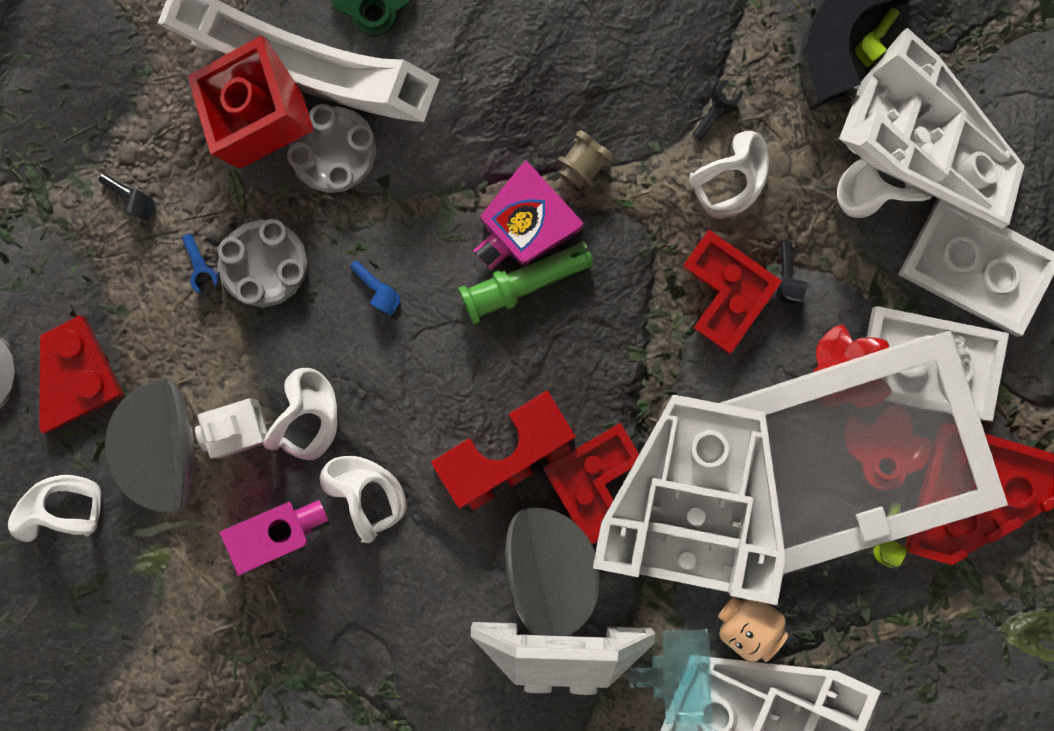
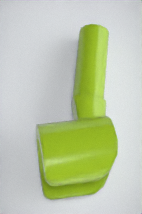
M890 8L877 28L866 35L862 42L856 46L855 54L866 67L872 65L887 51L880 39L900 13L897 9Z
M890 502L887 517L899 514L901 504ZM892 540L876 545L873 549V555L878 562L889 568L899 567L905 558L907 548Z

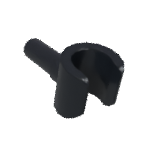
M724 80L718 85L712 96V106L708 110L709 112L692 133L700 141L717 118H720L723 113L732 112L743 96L742 90L734 100H727L722 96L721 92L729 80Z
M106 173L100 175L98 181L121 197L128 199L123 212L148 221L155 205L152 197L139 190L124 186Z
M785 241L781 242L782 277L780 280L782 282L777 288L776 297L783 303L798 306L805 297L807 282L793 279L792 242Z

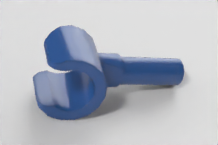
M191 233L183 235L181 238L194 269L190 278L191 287L198 293H204L203 288L199 284V276L203 272L209 273L215 287H218L221 280L219 273L215 269L207 267Z
M358 260L354 261L350 265V269L369 288L376 291L369 304L392 316L400 303V295L390 286L376 279Z

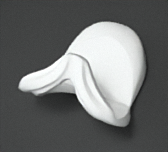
M744 131L735 135L732 141V147L735 151L734 156L717 160L701 167L695 173H690L689 184L691 188H694L701 205L713 218L723 219L746 210L757 199L766 183L769 169L768 149L764 138L754 131ZM724 171H742L747 179V186L743 192L727 201L711 205L701 185Z
M862 158L843 173L837 187V199L841 209L848 216L855 218H865L872 215L889 199L924 201L930 200L932 195L905 183L906 188H899L886 183L880 177L877 169L869 165Z
M299 368L287 377L284 384L290 406L277 418L269 429L265 440H263V445L268 450H278L281 447L284 451L297 458L315 460L328 449L334 440L337 429L336 398L331 384L323 374L312 368ZM305 413L315 414L321 419V427L314 440L305 450L283 437L289 424L297 417Z
M343 456L330 460L322 469L320 484L323 491L330 496L345 497L347 499L350 515L356 532L361 538V542L371 543L377 536L376 532L393 526L405 515L407 504L400 483L389 471L378 464L361 457ZM377 482L386 492L393 515L371 525L361 507V492L367 484Z
M59 475L44 479L32 486L13 509L8 520L9 532L14 538L23 542L33 541L38 536L41 525L59 532L90 536L91 533L95 532L100 516L101 489L94 481L74 475ZM57 491H69L93 498L90 520L57 518L45 510V501L51 493Z

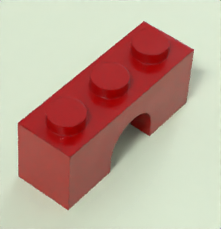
M548 390L509 413L518 430L519 442L513 454L506 459L491 460L486 458L479 452L472 439L468 438L431 461L432 466L459 509L466 504L470 506L472 511L495 498L491 490L495 486L507 480L510 487L534 473L530 468V465L545 456L550 464L572 450L568 441L576 436Z

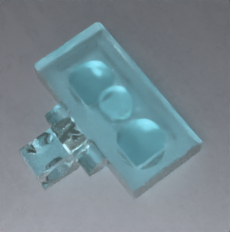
M708 629L663 631V656H653V668H629L630 687H654V698H665L666 724L714 723L710 635Z

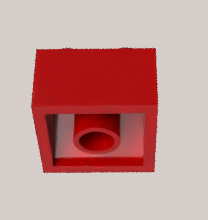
M262 35L187 76L210 154L239 169L314 131L302 91L294 82V79L268 40Z

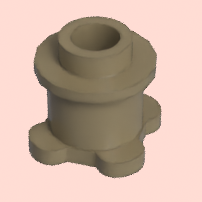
M579 130L575 135L576 138L573 140L574 146L565 157H559L556 160L561 168L558 175L577 190L582 185L592 188L594 185L592 179L602 166L608 167L614 158L608 149L594 141L587 133Z

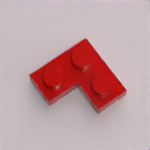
M711 230L705 233L681 267L717 293L692 330L727 355L732 353L782 282V280Z
M621 423L543 467L544 472L572 520L583 530L592 544L598 541L601 522L614 501L605 484L632 469L639 456L638 451Z

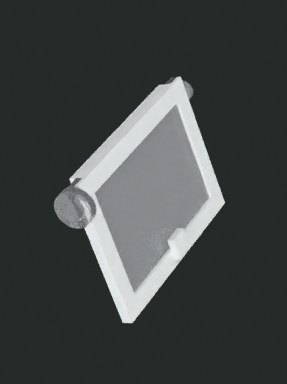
M951 330L926 335L720 403L765 412L786 557L783 574L1008 505L962 365L971 362L967 345L962 336L953 338Z

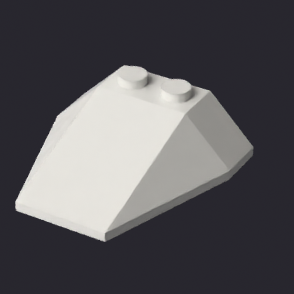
M908 28L905 29L861 81L839 139L853 153L859 155L872 167L1003 229L1010 224L1024 165L940 56Z
M672 395L601 522L593 568L639 577V574L726 591L733 597L777 605L786 557L765 412Z
M472 622L471 638L515 685H524V691L529 693L552 692V686L570 687V693L597 694V687L608 688L655 643V632L652 628L607 626L606 638L517 635V623Z
M692 655L661 731H869L881 691L838 671Z

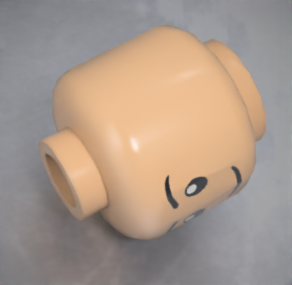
M733 597L718 615V618L723 621L719 632L720 639L748 662H756L760 659H763L765 662L769 661L783 646L788 637V633L784 631L786 625L785 617L768 603L748 599L740 600L737 597Z

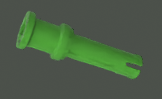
M580 241L574 246L508 274L505 271L500 272L498 270L493 273L491 279L467 288L465 285L459 287L460 297L473 325L480 322V317L500 308L506 307L508 310L514 308L515 304L518 303L517 299L585 269L593 268V259L590 252L585 251L587 249L585 242Z

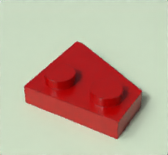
M79 315L40 335L39 428L42 434H49L125 395L85 316Z

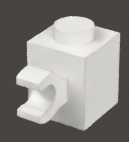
M251 398L198 414L200 425L195 427L198 444L203 452L208 451L210 458H222L261 446L268 432L259 401Z

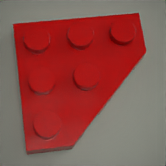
M938 422L916 508L977 490L956 425ZM985 434L1008 505L909 535L905 545L907 548L906 552L954 565L985 544L993 543L1023 526V523L1042 512L1052 510L1054 508V453Z

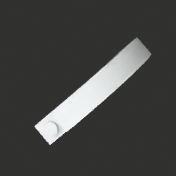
M166 0L157 23L191 40V45L218 58L262 35L268 40L302 92L340 105L391 118L424 122L440 80L403 59H382L364 56L305 39L249 16L219 0Z

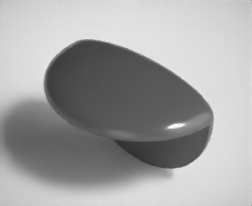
M168 379L147 383L128 394L111 416L105 437L106 461L116 485L135 503L158 512L182 511L189 501L194 478V441L188 408L179 387L172 380Z
M544 508L523 509L517 512L511 520L505 542L506 576L517 613L532 635L569 636L581 628L593 613L600 593L601 574L599 569L593 568L596 552L583 530L563 514Z

